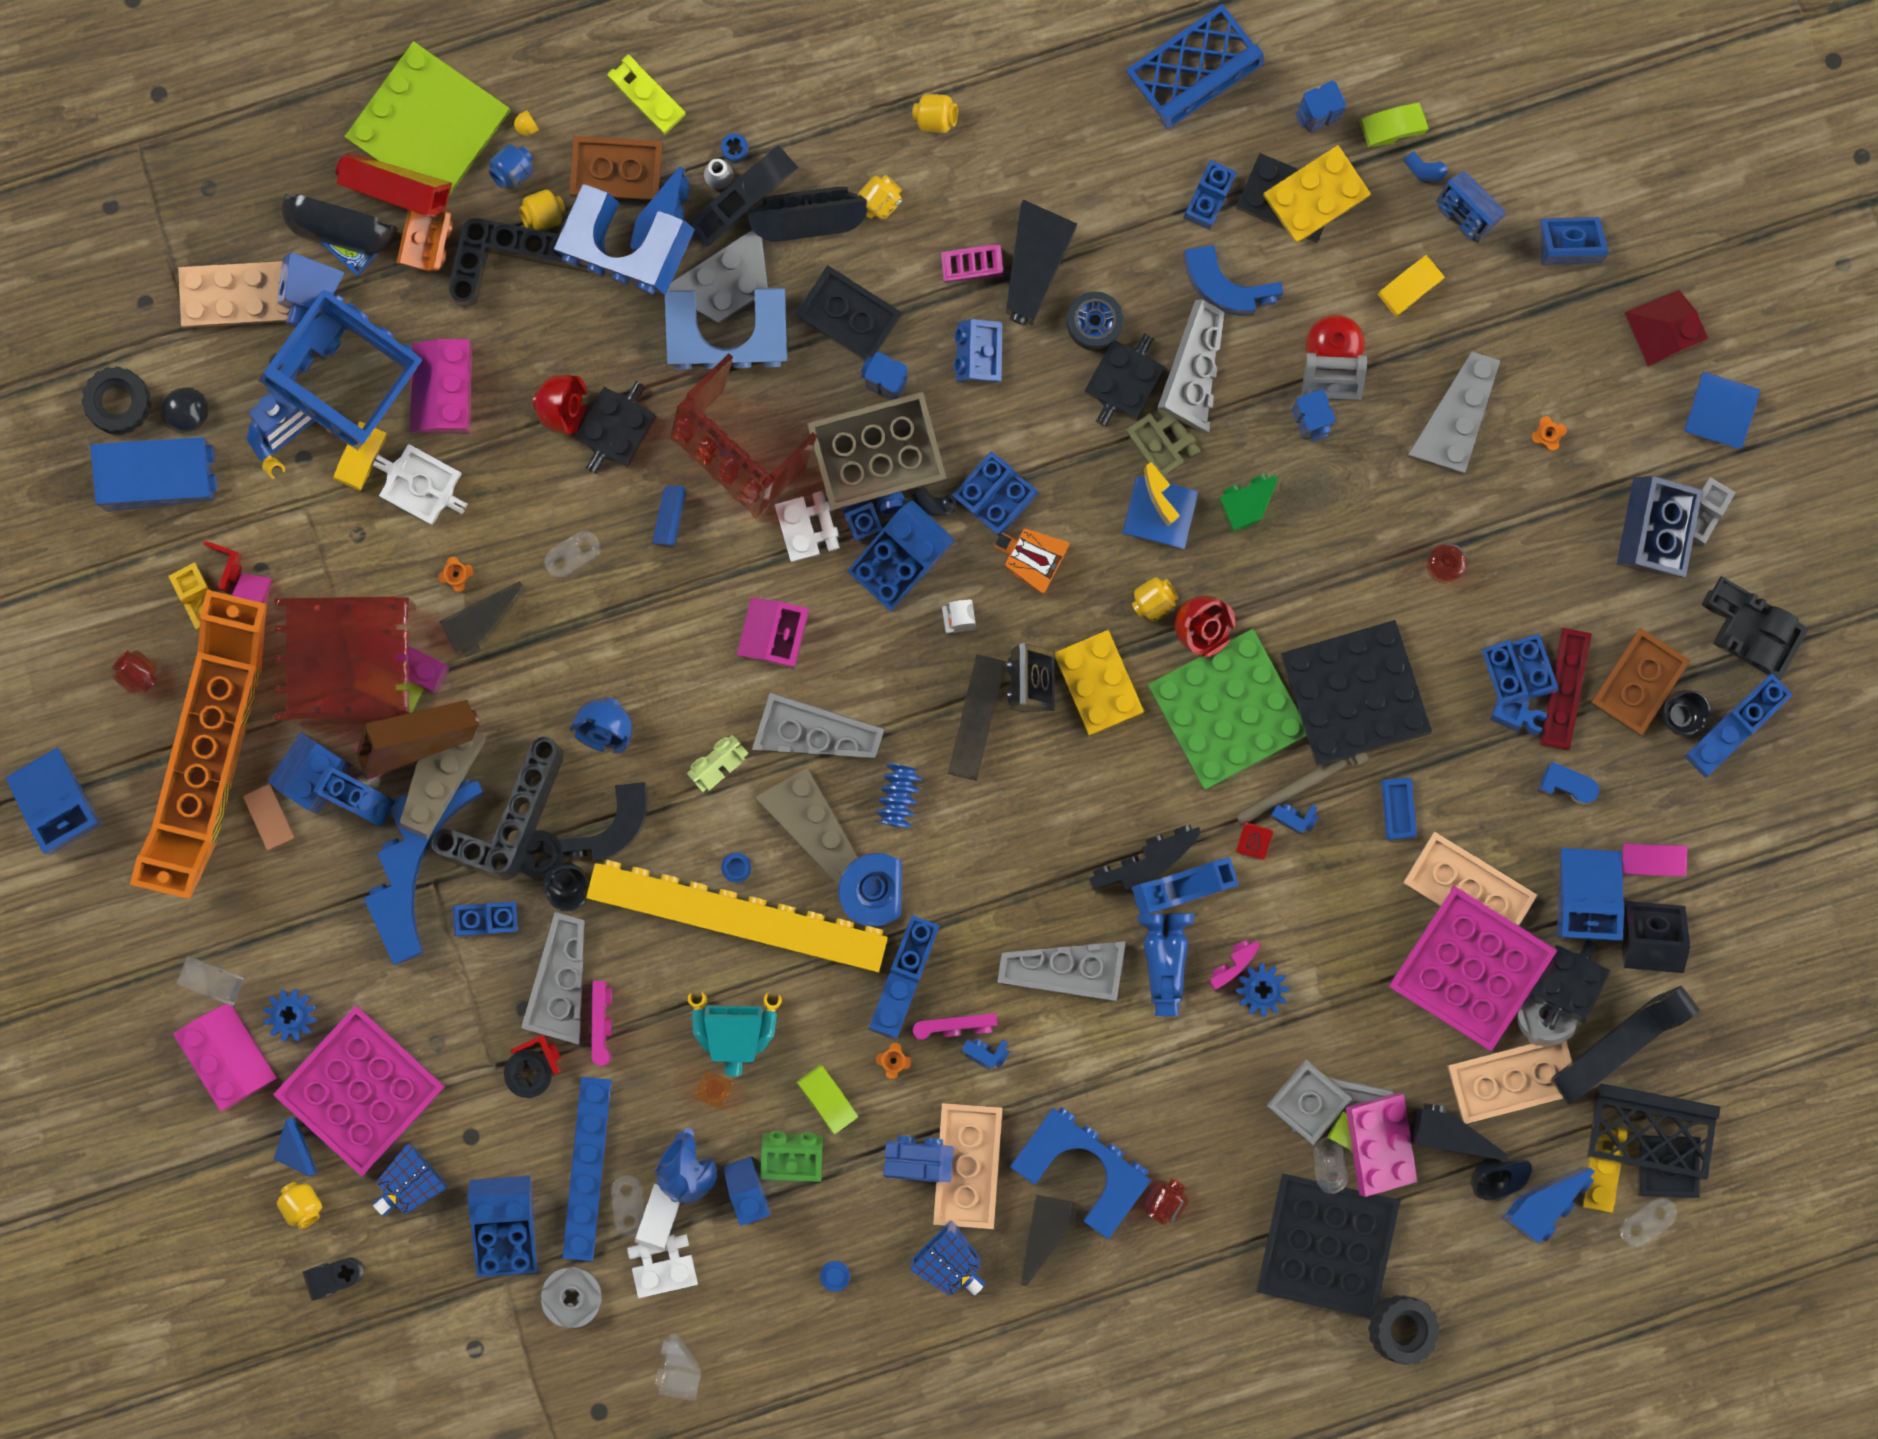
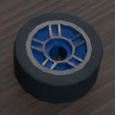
M1092 291L1084 293L1074 300L1068 310L1066 325L1070 337L1077 345L1084 349L1096 351L1109 347L1113 341L1117 340L1122 330L1124 317L1120 305L1113 297L1103 292ZM1098 315L1100 324L1093 326L1090 324L1089 319Z

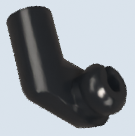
M924 486L920 487L912 495L931 516H948L955 511L957 501L953 496L932 497Z

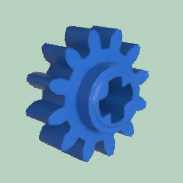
M1260 963L1257 973H1255L1254 969L1248 967L1247 974L1249 977H1238V980L1244 984V987L1236 989L1235 992L1237 994H1244L1245 998L1240 1000L1239 1005L1249 1003V1014H1253L1256 1008L1260 1009L1261 1017H1265L1267 1008H1270L1273 1013H1278V1008L1275 1004L1277 1002L1280 1004L1287 1003L1286 999L1281 997V992H1288L1290 988L1282 987L1280 984L1286 978L1285 975L1274 976L1276 973L1275 966L1271 967L1268 972H1265L1264 964ZM1260 981L1264 982L1265 987L1270 988V994H1265V999H1261L1260 994L1255 993V987H1259Z
M282 989L280 990L281 999L269 997L273 1007L263 1008V1011L271 1014V1018L266 1019L263 1023L265 1025H274L270 1032L271 1036L282 1032V1041L286 1042L290 1034H292L295 1041H300V1031L305 1034L312 1033L307 1024L308 1022H317L316 1018L310 1017V1012H314L317 1006H307L306 1003L310 999L309 995H304L299 999L298 989H294L290 997L287 991ZM290 1007H293L292 1011L297 1014L296 1020H291L289 1024L288 1018L284 1017V1011H290Z

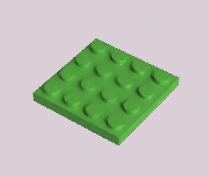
M1254 629L1229 641L1227 646L1219 653L1210 657L1201 656L1147 685L1203 790L1218 784L1306 737L1300 714Z

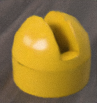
M525 110L516 117L514 126L519 134L528 136L539 131L528 110Z

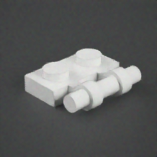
M824 491L812 494L815 505L806 508L804 497L775 504L791 563L820 555L817 543L826 542L829 552L840 548L837 537H839L838 529L833 526L830 511L832 510L830 509L829 502H826ZM811 517H819L822 528L821 532H813L810 522Z
M674 1234L669 1235L664 1251L642 1244L627 1248L630 1259L642 1257L643 1266L632 1268L638 1298L698 1285L692 1255L679 1256L678 1248L689 1246L687 1234L676 1237ZM669 1252L670 1260L653 1263L652 1254Z

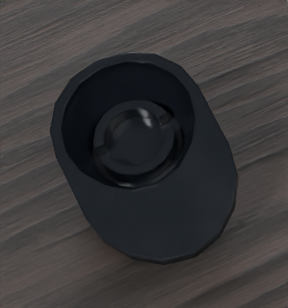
M1498 1159L1485 1160L1475 1167L1471 1175L1470 1183L1473 1193L1479 1199L1494 1200L1516 1192L1527 1184L1531 1176L1532 1165L1530 1161L1523 1159L1503 1162Z

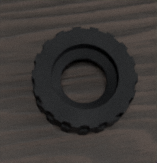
M115 366V368L106 367L104 370L94 373V376L86 382L87 385L83 388L82 392L83 399H81L84 413L100 430L109 434L124 435L126 432L131 433L135 431L134 429L144 424L142 422L145 418H148L149 408H151L152 404L150 402V391L147 389L148 386L131 370ZM114 386L125 388L131 396L129 409L121 415L109 414L102 405L104 393Z
M1396 1295L1390 1299L1386 1298L1381 1305L1375 1308L1374 1314L1370 1317V1325H1368L1369 1339L1374 1345V1350L1380 1353V1356L1384 1359L1403 1365L1417 1364L1420 1360L1426 1359L1429 1353L1435 1349V1343L1439 1338V1323H1437L1435 1312H1432L1428 1304L1413 1297ZM1401 1315L1411 1316L1417 1325V1334L1414 1340L1406 1345L1397 1344L1391 1336V1325Z

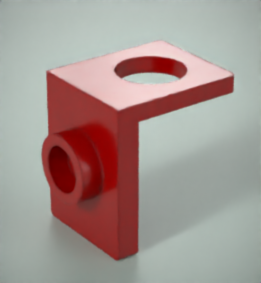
M204 540L203 545L205 547L229 555L218 585V589L228 593L232 581L237 582L241 574L242 566L239 563L242 555L236 551Z
M541 1035L510 1049L511 1054H515L540 1043L554 1075L562 1072L557 1060L561 1059L559 1050L555 1042L549 1044L546 1035Z

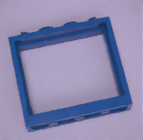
M323 289L258 381L358 451L417 369L422 359L411 350L412 347L406 344L401 345L394 340V336L390 331L383 327H376L369 322L368 316L358 309L352 310L344 304L342 297L339 295L336 297ZM320 309L404 368L362 429L278 370Z

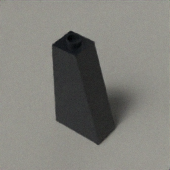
M1024 199L1020 206L1006 314L1010 315L1009 319L1022 326H1025L1026 323L1034 324L1077 228V223Z

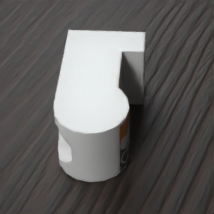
M972 600L953 601L947 603L946 606H942L946 634L975 630L976 622Z

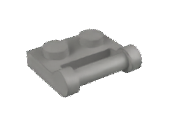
M1306 353L1302 396L1321 389L1325 390L1327 398L1361 400L1367 370V355H1357V358L1323 357L1316 356V353ZM1323 369H1345V371H1340V370H1323Z

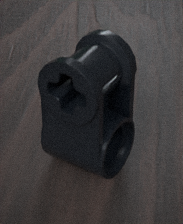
M349 1257L303 1271L311 1301L334 1294L359 1282L364 1275L362 1262L357 1258ZM346 1266L348 1269H354L355 1273L351 1275V1279L349 1276H343L342 1274Z

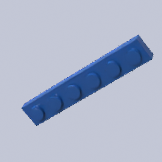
M581 1077L562 1257L564 1259L594 1260L611 1079Z

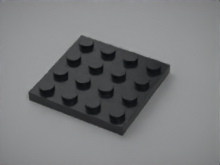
M1396 620L1281 653V659L1316 767L1432 733Z
M1281 1173L1256 1292L1370 1318L1379 1303L1401 1200L1376 1194L1364 1197L1359 1195V1190Z

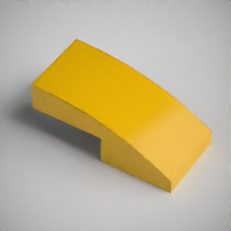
M1425 255L1389 283L1377 295L1397 317L1421 296L1439 284L1445 277L1430 258Z
M359 421L357 426L362 429L365 423ZM374 428L358 451L347 444L334 473L333 480L361 491L373 469V462L386 440L387 433Z
M1150 462L1144 468L1147 490L1160 517L1169 526L1180 515L1162 494L1170 484L1153 463Z
M194 562L169 575V579L180 601L184 604L195 629L199 632V617L206 590L211 589L199 567Z

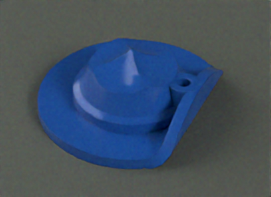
M869 853L860 856L848 865L839 881L838 897L843 910L852 920L866 926H881L900 917L902 901L901 859L885 853Z

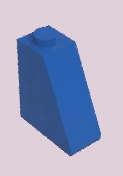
M750 1156L723 1166L729 1196L740 1226L769 1216L771 1210L752 1157Z

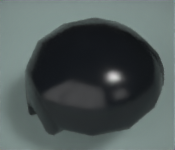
M191 387L177 388L171 391L162 404V418L166 426L176 433L182 434L195 431L202 426L208 417V403L204 395Z
M1682 690L1673 693L1666 700L1662 711V718L1666 728L1674 734L1690 736L1704 728L1706 718L1711 714V708L1707 698L1700 692Z
M571 862L559 863L546 873L543 881V891L552 907L562 912L574 911L586 902L589 881L581 867Z

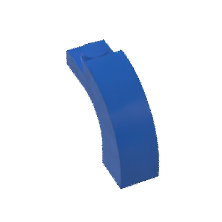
M1215 245L1187 249L1184 252L1186 272L1194 290L1203 300L1224 311V313L1238 316L1254 315L1256 311L1255 303L1259 302L1260 306H1269L1276 304L1277 299L1282 298V282L1243 287L1227 280L1219 269Z
M1227 857L1133 886L1132 890L1135 896V903L1142 916L1239 886L1231 859Z

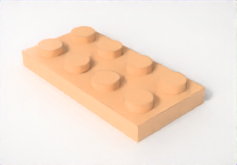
M282 261L178 267L181 326L183 328L286 322L290 309L277 304Z
M1433 832L1402 883L1438 906L1442 904L1453 885H1456L1517 925H1520L1537 897V894L1436 832Z
M1567 1041L1557 1045L1528 1044L1447 1065L1461 1120L1467 1124L1563 1099L1550 1079L1572 1062Z
M942 1103L939 1139H943V1145L953 1146L954 1148L953 1162L951 1163L952 1178L950 1182H936L933 1225L945 1226L952 1220L957 1227L994 1229L1002 1108Z

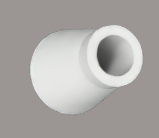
M713 159L704 171L706 183L714 189L726 188L731 184L734 176L732 167L721 159ZM717 168H723V170L720 173L713 172V170H717Z

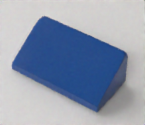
M666 486L664 488L653 536V544L669 548L675 547L687 493L684 486Z

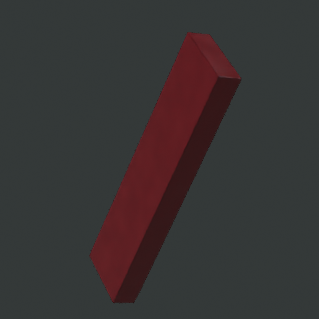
M1561 628L1553 669L1559 691L1548 695L1545 711L1547 717L1543 722L1539 745L1569 751L1571 748L1592 633Z

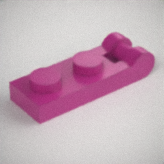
M593 981L592 1061L599 1066L609 1064L612 1059L611 1052L606 1049V1036H611L612 1018L606 1017L607 1005H612V987H607V981Z
M996 1013L920 1021L914 1025L913 1034L918 1039H926L931 1032L943 1031L944 1037L960 1036L962 1035L961 1029L973 1028L974 1034L992 1032L991 1026H997Z

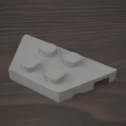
M751 230L671 282L667 291L696 290L697 311L718 324L722 323L755 301V288H768L762 238Z

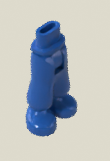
M1163 913L1142 916L1137 914L1138 923L1148 931L1144 938V951L1148 965L1151 1003H1155V1016H1179V1002H1183L1181 997L1183 995L1185 962L1188 951V938L1184 935V929L1194 922V913H1167V938L1163 936Z

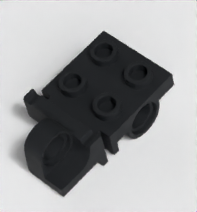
M1720 576L1713 590L1708 591L1702 602V606L1709 611L1726 617L1713 645L1718 648H1729L1728 652L1765 674L1770 675L1773 673L1778 680H1782L1809 628L1801 624L1799 619L1792 613L1782 608L1771 606L1766 603L1765 599H1757L1758 595L1755 593H1750L1725 577Z

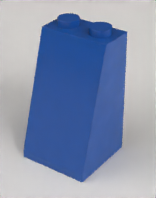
M204 437L90 444L96 505L107 512L213 501V492H218L216 474L211 473V463L215 462L214 447L209 445V442Z

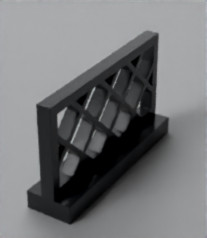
M1603 1083L1596 1087L1594 1096L1596 1101L1587 1157L1702 1180L1708 1179L1716 1120L1719 1119L1721 1106ZM1602 1105L1613 1107L1621 1117L1609 1127L1601 1117ZM1622 1109L1629 1110L1631 1112L1625 1115ZM1635 1112L1643 1113L1651 1123L1640 1132H1637L1628 1119ZM1651 1115L1659 1116L1660 1118L1655 1121ZM1664 1118L1673 1119L1680 1128L1677 1133L1667 1138L1657 1124ZM1624 1121L1634 1136L1620 1144L1611 1129ZM1681 1121L1690 1123L1687 1126H1684V1124ZM1694 1124L1708 1126L1706 1139L1699 1144L1696 1143L1687 1130ZM1599 1125H1601L1604 1130L1598 1134ZM1651 1127L1656 1130L1663 1140L1661 1144L1650 1150L1640 1136ZM1683 1132L1693 1148L1680 1156L1670 1141ZM1607 1133L1617 1147L1610 1153L1596 1151L1597 1139ZM1634 1139L1639 1142L1646 1152L1639 1159L1630 1158L1623 1148ZM1665 1144L1676 1158L1669 1165L1660 1164L1653 1154ZM1703 1144H1705L1704 1152L1700 1148ZM1619 1150L1622 1156L1614 1155V1153ZM1696 1151L1703 1160L1701 1171L1691 1170L1683 1158ZM1649 1156L1652 1162L1644 1161L1643 1159ZM1679 1162L1682 1168L1673 1165Z

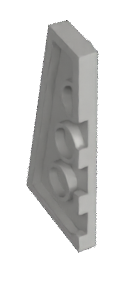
M1203 299L1195 300L1158 408L1201 433H1208L1211 423L1207 421L1209 408L1213 407L1214 395H1211L1212 380L1216 378L1218 367L1215 365L1216 351L1220 350L1224 311Z
M1475 352L1470 353L1407 457L1465 474L1500 360Z
M770 692L752 750L875 758L885 728Z
M557 912L554 913L522 1023V1029L580 1045L585 920Z
M1126 941L1004 952L1001 954L997 983L1117 1001Z

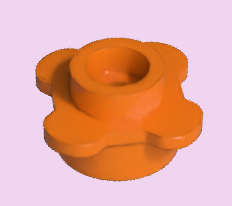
M1544 416L1539 420L1540 426L1537 431L1533 432L1532 440L1536 444L1539 443L1547 447L1549 451H1555L1559 448V440L1561 436L1566 434L1567 429L1564 424H1556L1551 421L1550 417ZM1547 431H1551L1552 435L1547 436Z
M450 557L447 559V565L444 567L443 572L439 573L438 579L442 584L447 583L451 585L456 592H461L465 589L468 577L473 576L474 570L470 565L465 566L460 563L458 558ZM458 572L459 576L454 577L453 573Z
M892 1043L886 1052L879 1053L876 1056V1063L882 1065L886 1071V1076L890 1079H895L901 1070L910 1068L912 1063L910 1057H906L903 1054L901 1045L898 1043ZM892 1058L897 1060L895 1064L891 1063Z

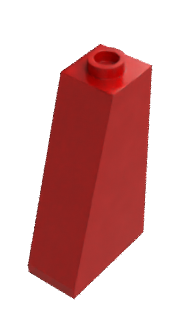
M354 153L343 155L339 159L335 174L338 176L336 184L426 216L446 211L452 182Z

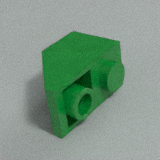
M1267 473L1251 479V485L1240 488L1238 484L1222 491L1224 496H1221L1218 502L1231 534L1261 521L1278 481L1276 475L1268 478Z

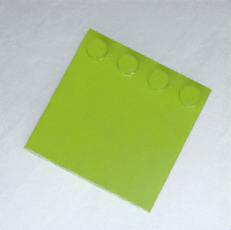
M413 41L344 137L375 160L452 182L450 196L511 110Z

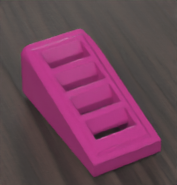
M1000 244L941 252L944 282L1003 277ZM986 255H992L993 268L988 269ZM974 256H980L981 270H976ZM962 257H968L969 272H964ZM951 258H956L958 273L952 274Z

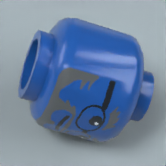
M508 144L489 161V175L499 187L515 189L533 173L531 164L533 157L523 146L518 148Z

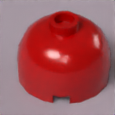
M1332 314L1320 318L1311 326L1306 336L1305 351L1306 353H1316V356L1357 358V355H1363L1365 339L1361 328L1354 320L1345 315ZM1323 369V370H1340V371H1345V369Z
M554 375L543 382L533 397V408L536 410L537 417L544 427L552 432L561 434L578 432L584 422L587 405L581 406L582 395H587L584 380L580 376Z
M1208 595L1193 597L1187 600L1176 614L1174 623L1176 636L1180 643L1196 655L1210 657L1219 653L1229 643L1230 639L1227 636L1230 633V629H1235V613L1228 604L1216 597Z

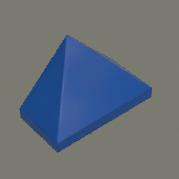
M296 1117L289 1118L285 1121L274 1160L307 1176L318 1174V1170Z

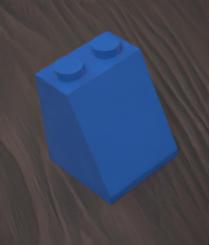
M300 732L268 779V782L300 806L315 814H319L328 799L314 793L313 790L327 765L346 773L351 764L303 732Z

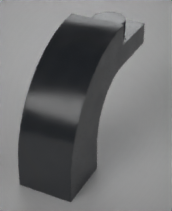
M640 782L615 785L617 812L609 828L596 836L560 840L561 852L564 854L569 853V858L586 857L587 851L592 850L593 861L599 862L604 859H610L627 849L636 840L646 821L648 813L647 784Z

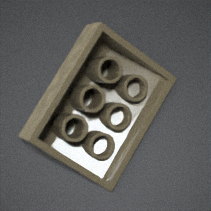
M923 392L807 423L831 510L947 479Z

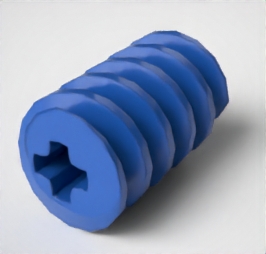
M887 763L886 767L894 773L884 775V779L891 783V785L882 786L881 791L886 793L888 797L879 798V803L886 808L876 810V814L883 818V820L874 822L898 828H911L912 824L904 820V818L914 816V812L908 809L907 805L917 804V800L910 797V793L919 792L920 789L912 783L922 781V777L915 773V770L918 769Z

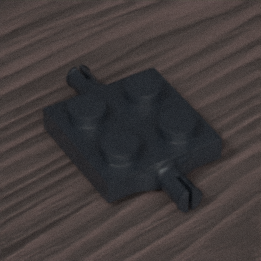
M1144 333L1136 348L1127 347L1116 340L1109 345L1085 389L1086 394L1099 400L1104 406L1096 419L1098 424L1102 422V426L1107 427L1114 412L1123 413L1138 420L1166 369L1164 365L1152 360L1146 354L1155 340L1152 336L1148 338V334Z
M635 381L628 395L617 394L605 386L603 387L574 437L594 452L588 465L585 467L590 472L592 471V473L597 474L604 459L616 461L628 468L657 417L654 413L643 408L638 402L646 388L644 384Z
M1591 940L1585 941L1580 954L1573 953L1556 945V954L1531 991L1529 998L1542 1003L1550 1010L1543 1022L1546 1028L1550 1023V1030L1555 1029L1560 1016L1571 1017L1585 1024L1610 976V969L1595 963L1591 959L1595 949L1598 947L1595 942L1590 947Z

